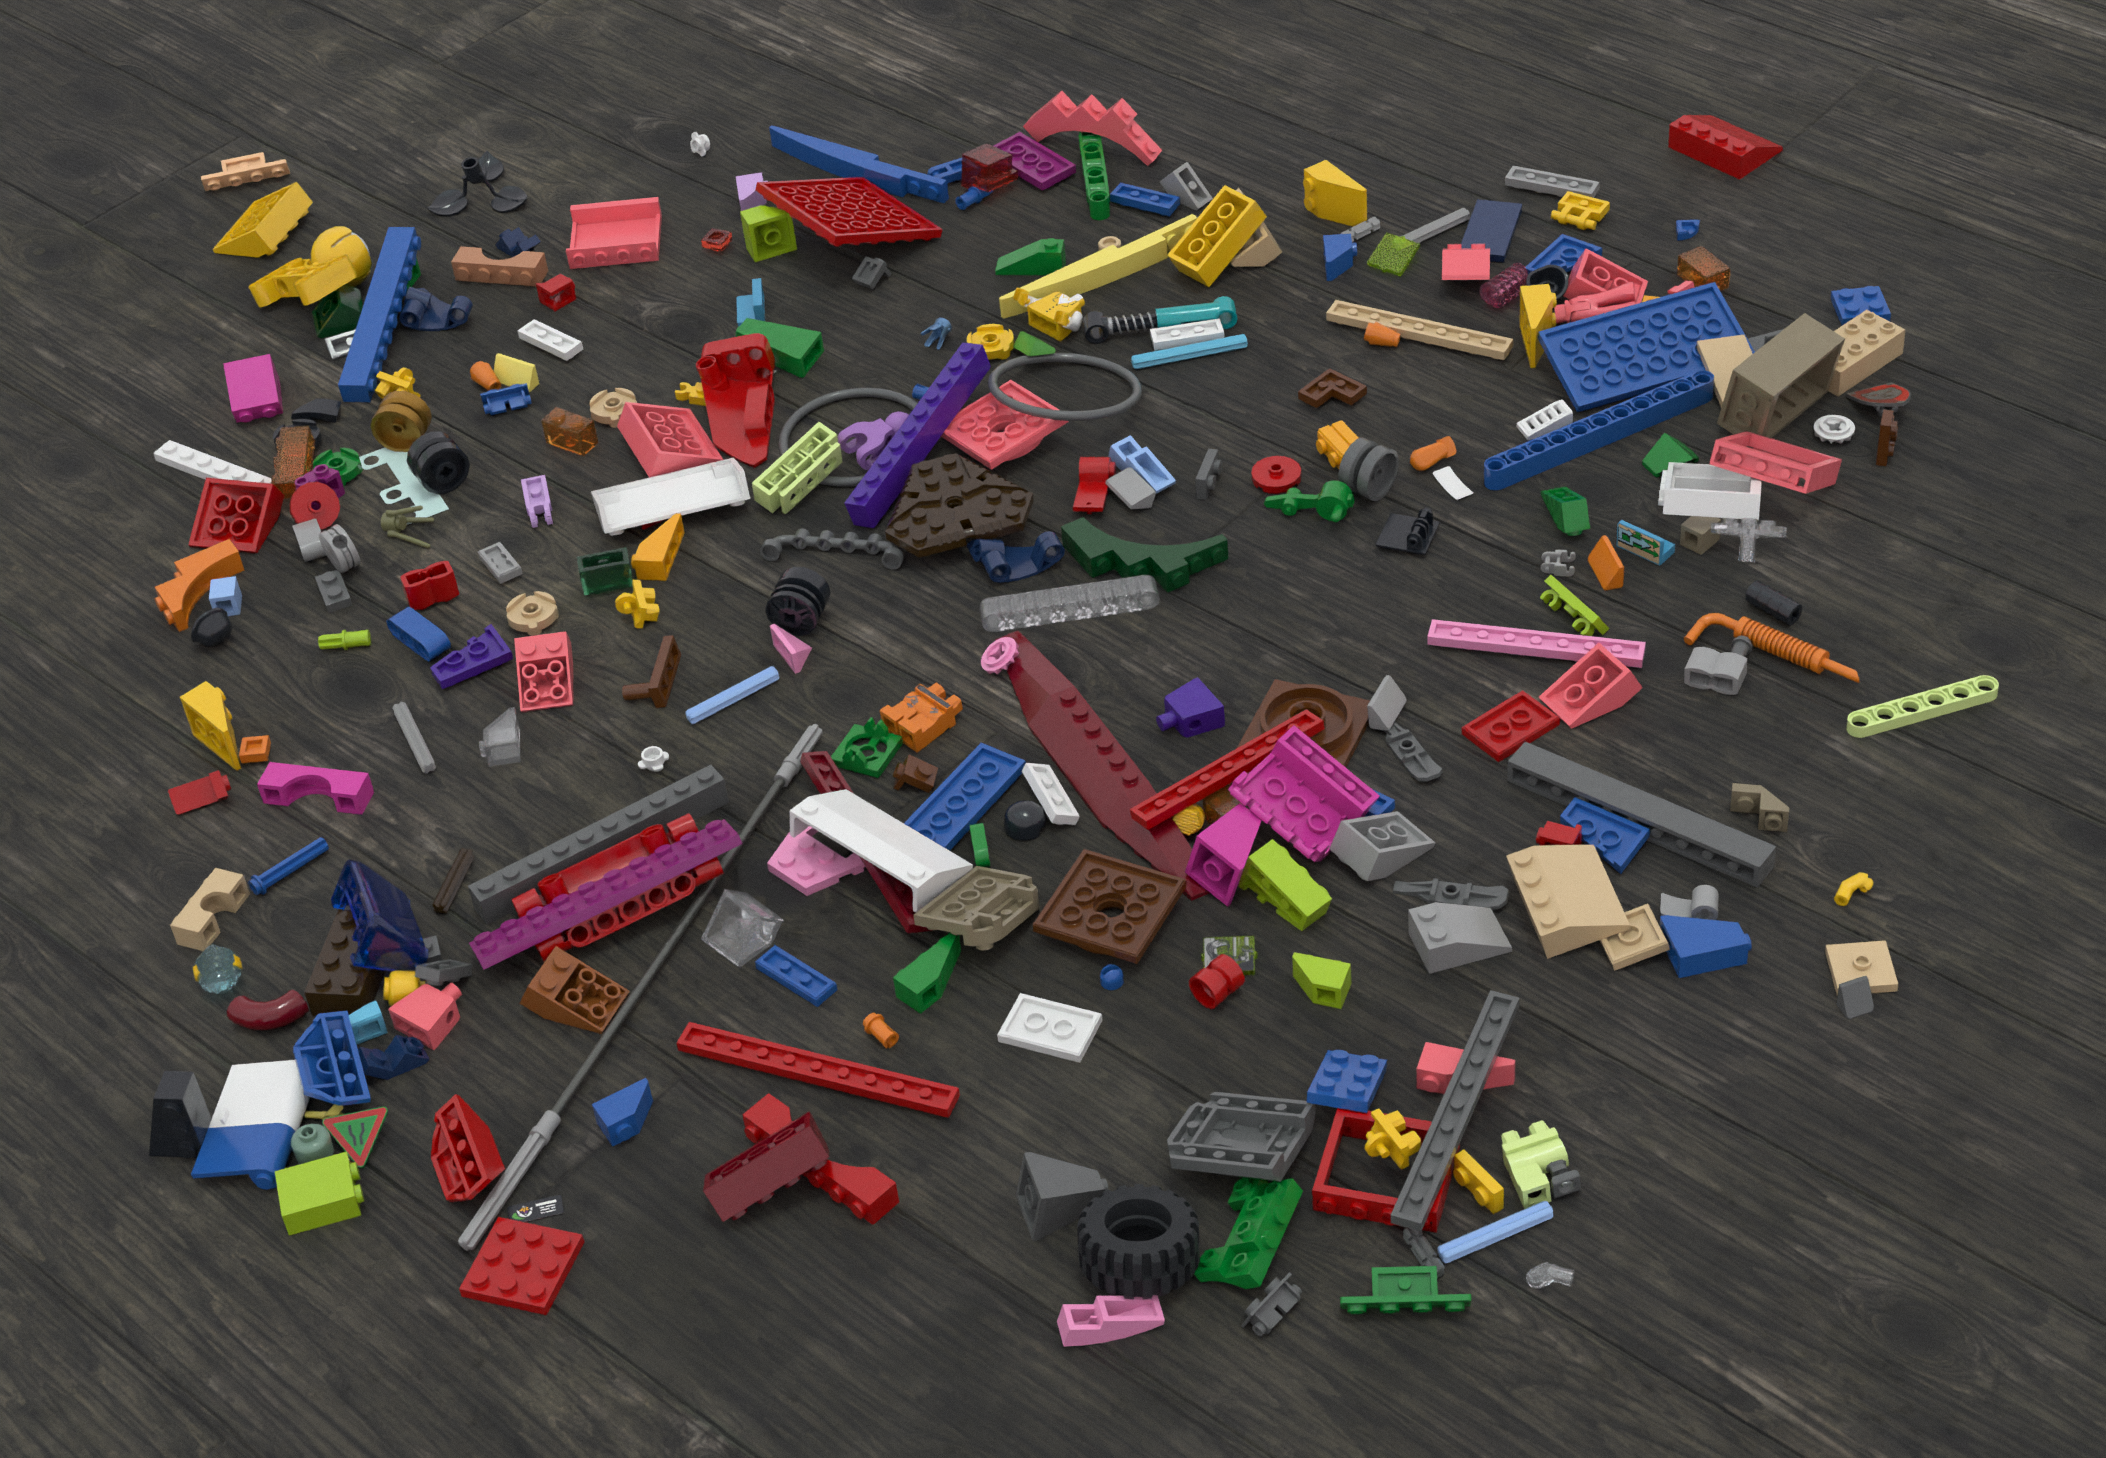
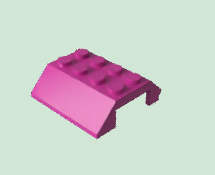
M1292 726L1277 740L1272 752L1249 774L1245 771L1242 772L1228 789L1232 796L1244 806H1248L1250 811L1266 824L1271 825L1274 831L1286 841L1291 842L1298 851L1314 862L1322 861L1331 852L1329 848L1341 821L1364 817L1380 797V795L1296 726Z

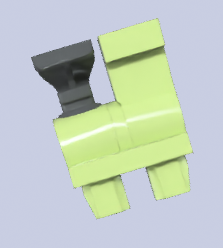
M1542 1120L1531 1124L1529 1127L1530 1136L1520 1139L1517 1131L1514 1130L1501 1135L1504 1165L1509 1172L1524 1209L1542 1201L1551 1202L1550 1184L1545 1175L1546 1173L1550 1172L1553 1199L1581 1190L1579 1172L1577 1170L1567 1171V1166H1569L1568 1155L1555 1127L1549 1129ZM1541 1190L1539 1196L1535 1198L1528 1197L1529 1193Z

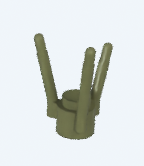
M421 505L398 510H386L381 517V527L383 531L388 532V537H397L410 543L430 548V544L399 532L406 528L407 523L434 522V518L405 517L402 515L422 510L423 506Z

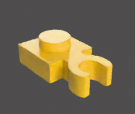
M682 382L679 384L680 390H675L677 400L685 401L689 399L690 404L706 406L702 383L697 382L695 386H691L689 383Z

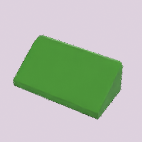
M1020 331L1013 346L1028 356L1053 354L1056 351L1054 347L1024 331Z

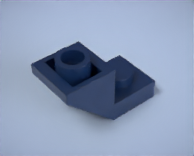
M518 227L513 231L507 229L502 232L495 246L511 257H515L523 251L530 252L534 250L541 241L536 235L530 238L524 236Z
M396 1035L385 1052L379 1049L359 1047L358 1049L364 1075L386 1080L425 1065L429 1061L422 1042L414 1037L407 1038Z

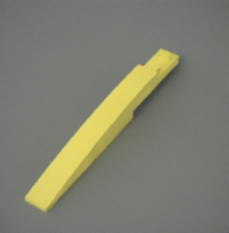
M1191 214L1120 248L1111 245L1021 288L1028 291L1029 296L1036 299L1044 298L1054 292H1061L1071 298L1076 294L1085 293L1167 259V252L1173 249L1198 217ZM1015 290L999 297L1000 312L1003 319L1028 312L1027 307L1020 305L1018 301L1013 299Z

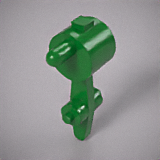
M1328 481L1322 486L1321 492L1318 495L1302 494L1297 488H1289L1286 494L1266 497L1264 505L1267 508L1281 509L1288 516L1294 515L1298 509L1316 508L1322 518L1339 522L1346 516L1348 508L1353 507L1355 501L1348 485L1341 481Z

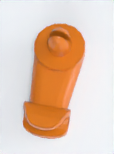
M1450 436L1438 439L1436 443L1414 450L1411 454L1410 464L1417 471L1427 470L1441 459L1455 455V444Z

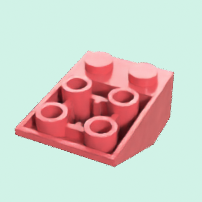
M567 632L514 638L520 711L527 712L572 706L573 658L571 641Z

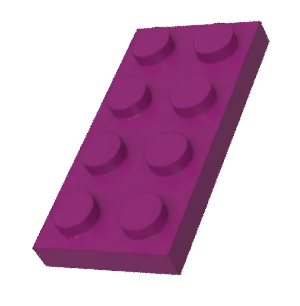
M1021 132L986 149L987 156L991 160L1041 190L1047 189L1076 173L1075 164Z

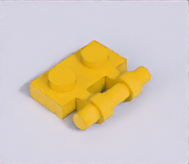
M1568 191L1558 202V211H1552L1551 219L1558 220V223L1564 225L1568 223L1576 225L1578 229L1586 230L1587 228L1595 230L1596 221L1600 222L1610 210V202Z

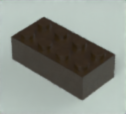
M338 909L304 992L312 1016L339 1011H348V1015L374 1001L391 958L390 951L395 948L399 938V932L392 912Z

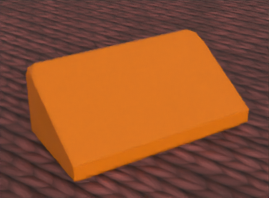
M1604 535L1589 554L1588 562L1603 590L1607 591L1623 586L1624 566L1608 537Z

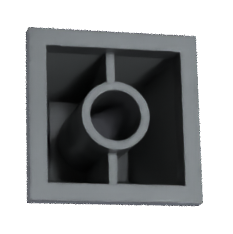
M1025 1152L1016 1197L1032 1241L1040 1240L1079 1219L1082 1210L1095 1197L1100 1198V1195L1108 1190V1183L1105 1178H1100L1097 1170L1032 1152Z

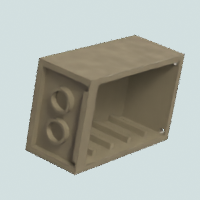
M1806 313L1801 315L1733 369L1717 424L1733 435L1748 431L1768 438L1774 437L1828 392L1845 338Z

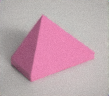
M776 624L770 625L774 647L794 673H799L812 647Z

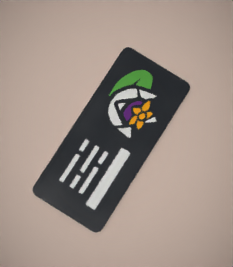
M561 1195L507 1207L508 1219L521 1222L558 1215L564 1212Z

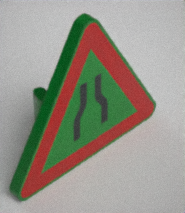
M383 1106L323 1119L322 1124L344 1151L347 1152L349 1157L357 1163V1166L364 1168L387 1117L388 1109Z

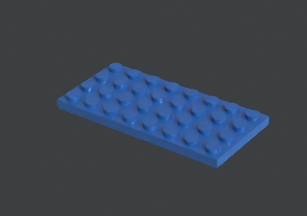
M1713 282L1538 332V340L1577 412L1646 393L1696 371L1705 370L1701 356L1696 348L1697 341L1745 334L1716 283ZM1747 339V342L1750 346L1752 353H1755L1754 349L1752 348L1750 342Z

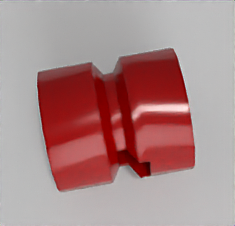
M1221 954L1213 959L1206 968L1201 969L1190 978L1189 987L1200 1004L1206 1008L1213 1009L1222 1003L1230 993L1235 992L1244 984L1245 976L1240 966L1231 957Z

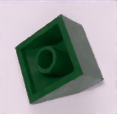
M346 283L320 300L312 311L317 337L325 338L339 335L356 328L363 308L359 289Z

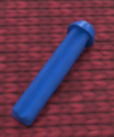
M320 837L261 875L251 876V880L248 881L250 889L255 895L260 893L262 895L266 894L268 887L329 849L327 842L324 838Z

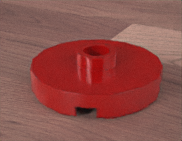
M1285 456L1266 457L1258 461L1253 466L1251 472L1254 486L1256 488L1259 486L1263 488L1264 492L1272 494L1287 492L1289 488H1293L1294 485L1300 483L1302 476L1299 463Z
M308 482L300 486L293 493L290 500V514L295 523L299 524L316 519L320 530L331 526L337 519L340 511L339 499L335 491L328 485L319 482ZM317 502L319 510L312 509L311 503Z

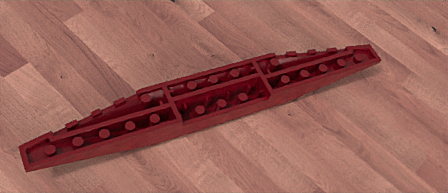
M1019 631L1000 637L1013 638L1019 645L1017 649L1019 654L1014 658V663L1008 665L1007 674L1013 684L1021 710L1026 717L1028 728L1099 823L1105 829L1110 828L1115 833L1116 838L1123 844H1129L1137 856L1147 859L1154 870L1186 879L1187 887L1183 894L1191 901L1210 894L1209 891L1185 873L1192 848L1172 817L1149 830L1131 818V808L1157 793L1076 687Z

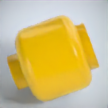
M394 970L390 973L389 977H384L383 1000H388V1004L391 1007L425 984V981H420V978L415 977V971Z

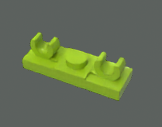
M1552 575L1545 580V583L1551 590L1543 592L1540 598L1546 604L1553 599L1549 603L1553 611L1561 607L1562 601L1566 603L1563 608L1573 618L1577 615L1580 617L1572 624V627L1577 632L1585 627L1580 634L1592 636L1594 629L1602 635L1609 630L1598 615Z

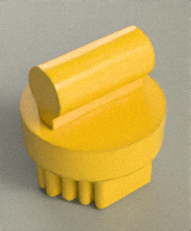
M1195 803L1175 814L1173 820L1183 834L1190 836L1202 828L1205 814L1203 809Z

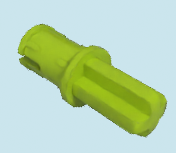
M342 630V633L319 636L318 644L320 649L343 647L344 650H348L350 647L371 646V635L369 630L354 632Z

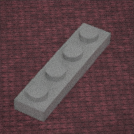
M1512 166L1505 177V185L1533 190L1538 193L1554 194L1559 197H1563L1570 191L1594 198L1599 190V182L1518 166Z

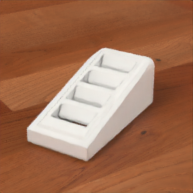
M1559 400L1519 421L1517 428L1529 441L1573 423V412L1563 400Z

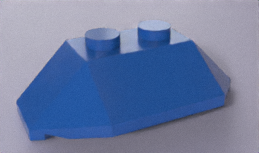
M348 1011L317 1014L313 1023L293 1046V1054L303 1094L339 1106L370 1102L371 1097Z

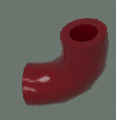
M292 989L279 998L267 1002H257L244 995L238 996L228 1006L227 1017L233 1023L250 1030H272L287 1026L308 1013L309 1008L304 998Z

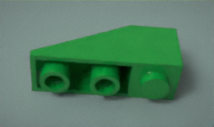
M950 932L942 937L934 946L920 954L915 961L900 970L893 977L895 993L898 999L921 1014L942 997L961 952L959 935H953Z

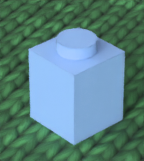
M236 576L211 580L209 601L212 609L222 608L227 612L228 616L240 615L242 593Z

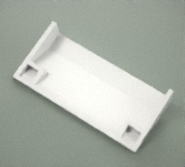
M734 458L591 491L602 529L605 534L609 533L611 536L622 534L624 529L669 519L676 513L685 515L727 504L739 506L744 504L745 500L750 499L745 472Z
M846 789L809 796L790 810V836L795 838L811 826L911 887L913 891V911L918 912L973 869L971 863Z

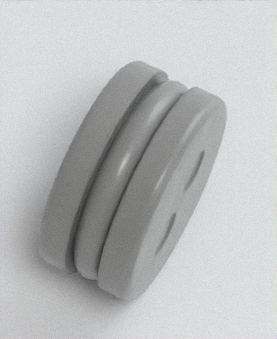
M336 524L331 529L319 534L320 543L333 566L337 570L339 569L340 573H345L352 567L360 564V557L352 540L340 525Z

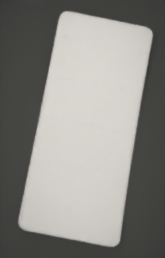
M1449 466L1433 472L1437 481L1455 499H1461L1474 493L1460 481Z

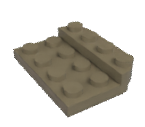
M976 866L914 914L915 925L927 927L929 930H942L951 932L953 935H963L964 945L976 946L978 950H989L993 947L994 942L1007 936L1035 911L1039 910L1038 889L1032 883V877Z

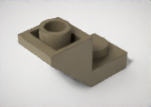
M1733 783L1730 811L1759 814L1758 830L1787 832L1789 807L1762 785Z

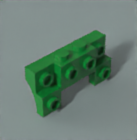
M1242 1178L1235 1183L1227 1203L1234 1211H1241L1225 1246L1205 1250L1202 1254L1199 1265L1194 1273L1200 1282H1225L1244 1289L1261 1286L1303 1192L1293 1178L1268 1183L1267 1180Z

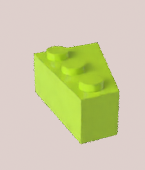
M1273 839L1248 857L1238 885L1243 890L1250 888L1257 893V900L1264 904L1268 901L1277 907L1276 913L1301 931L1326 914L1332 900L1327 890L1323 886L1318 885L1310 877L1308 871L1303 866H1299L1290 857L1289 852L1283 846H1279Z

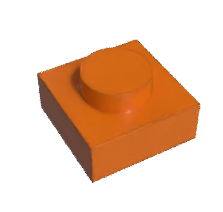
M269 735L242 738L239 752L241 763L268 761L271 746Z

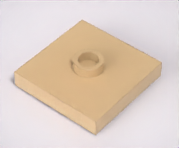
M1648 904L1624 912L1631 929L1599 940L1614 971L1670 950L1669 944Z
M1886 941L1826 945L1825 954L1837 996L1839 984L1862 976L1868 977L1871 993L1898 991V981Z

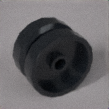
M437 431L424 434L414 441L408 450L406 460L408 468L428 492L434 494L449 493L457 489L468 476L470 468L468 456L446 433Z

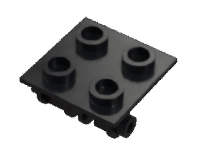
M1427 507L1419 510L1418 518L1390 513L1376 542V546L1426 555L1440 521L1433 520L1432 510Z

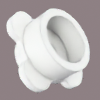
M693 132L690 142L691 150L693 153L697 152L700 156H705L706 151L710 148V141L706 135H698L697 132Z
M648 747L643 750L641 754L642 760L638 762V766L640 769L647 768L650 771H661L664 762L669 759V754L663 752L659 747Z

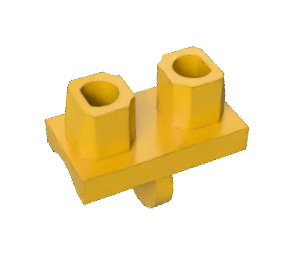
M401 368L398 372H394L393 376L381 371L376 375L380 383L375 389V393L381 399L394 391H407L417 395L419 398L421 396L413 390L412 384L415 383V378H413V373L408 368Z
M633 580V593H622L615 600V606L620 613H632L635 628H643L644 621L657 622L659 606L654 604V588H642L640 580Z
M1380 1109L1372 1111L1371 1116L1375 1122L1371 1131L1366 1134L1368 1140L1365 1144V1151L1371 1157L1381 1155L1382 1158H1387L1390 1155L1400 1169L1408 1167L1409 1156L1415 1154L1421 1148L1420 1137L1415 1131L1408 1132L1402 1136L1399 1134V1132L1406 1130L1404 1118L1398 1110L1386 1115Z

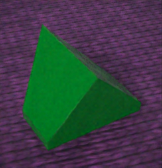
M1664 433L1642 460V465L1657 478L1661 476L1663 470H1668L1669 462L1686 463L1692 460L1696 463L1699 461V457L1684 443Z

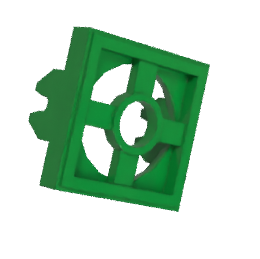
M870 717L865 726L853 725L831 758L839 768L879 778L902 746L903 739L902 736L889 733L888 727L883 720H879L876 725L874 719ZM861 738L870 739L868 744L861 746L853 745L856 740ZM880 742L886 745L885 753L877 751L876 747ZM872 750L874 754L865 757L862 751Z

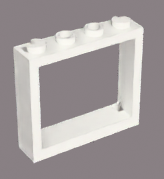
M1669 462L1668 470H1663L1658 506H1663V514L1759 520L1762 480L1709 464Z

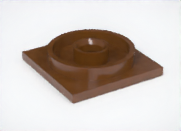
M1275 679L1237 748L1307 709L1324 722V730L1315 734L1310 739L1346 768L1369 724L1367 706L1371 700L1344 695L1322 685H1299Z
M1083 849L1033 923V932L1077 945L1092 953L1106 954L1138 964L1186 889L1187 881L1177 876ZM1119 909L1124 912L1116 917H1108L1101 911Z

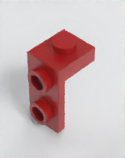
M218 770L209 773L207 777L168 790L175 813L179 815L229 798L227 791L232 789L227 775L221 776Z

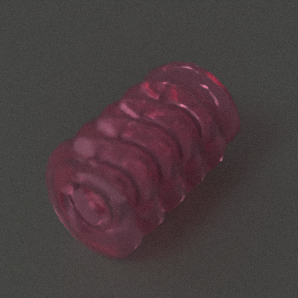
M1516 262L1512 264V266L1481 285L1479 293L1481 298L1495 308H1502L1520 295V286H1527V269L1521 263Z

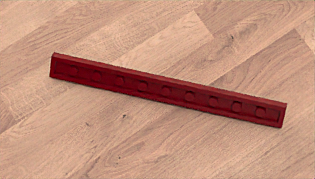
M827 751L802 753L800 762L820 794L845 789L853 793ZM860 857L907 933L933 931L927 929V927L915 925L914 914L916 912L913 911V891L911 887Z

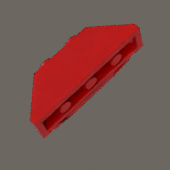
M455 1094L435 1113L434 1122L437 1124L433 1134L431 1149L433 1166L444 1196L449 1202L472 1200L505 1170L489 1127L459 1095Z

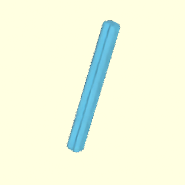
M1245 334L1133 355L1131 362L1134 369H1141L1243 349L1247 347L1248 343Z

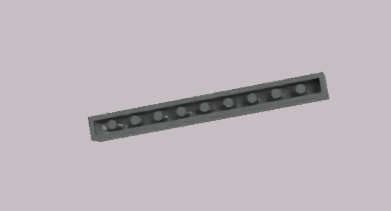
M1524 742L1508 760V782L1565 806H1568L1576 797L1650 829V837L1647 841L1757 888L1775 866L1776 846L1528 742Z
M709 765L468 886L475 911L488 925L516 911L511 901L512 898L533 888L540 895L538 883L543 878L558 873L641 833L650 826L661 824L665 832L668 833L666 824L689 813L693 820H696L728 804L729 799L724 778L712 765Z

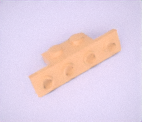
M261 152L222 160L223 172L201 176V181L205 191H214L223 187L239 186L242 183L259 182L267 178L282 177L290 174V170L285 159L266 163L264 153Z

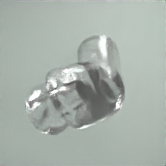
M1544 1262L1528 1271L1526 1280L1529 1286L1537 1289L1553 1282L1571 1286L1575 1271Z

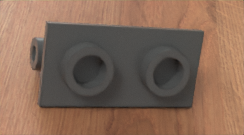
M1290 1272L1282 1281L1276 1277L1264 1290L1267 1296L1262 1302L1256 1298L1244 1311L1248 1317L1241 1325L1243 1328L1250 1322L1253 1325V1331L1258 1336L1267 1335L1283 1318L1274 1308L1277 1307L1286 1315L1301 1300L1302 1290L1297 1285H1290L1287 1282L1292 1275Z

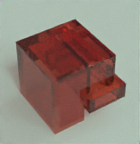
M986 143L962 154L961 186L969 189L974 186L989 192L1018 179V171L1012 168V154Z

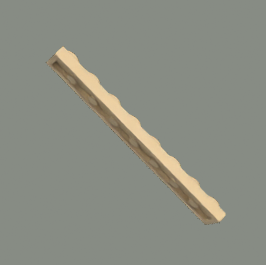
M1335 300L1326 313L1327 321L1360 329H1366L1369 322H1378L1400 333L1404 339L1461 350L1471 354L1492 357L1493 359L1505 360L1513 348V339L1339 300Z

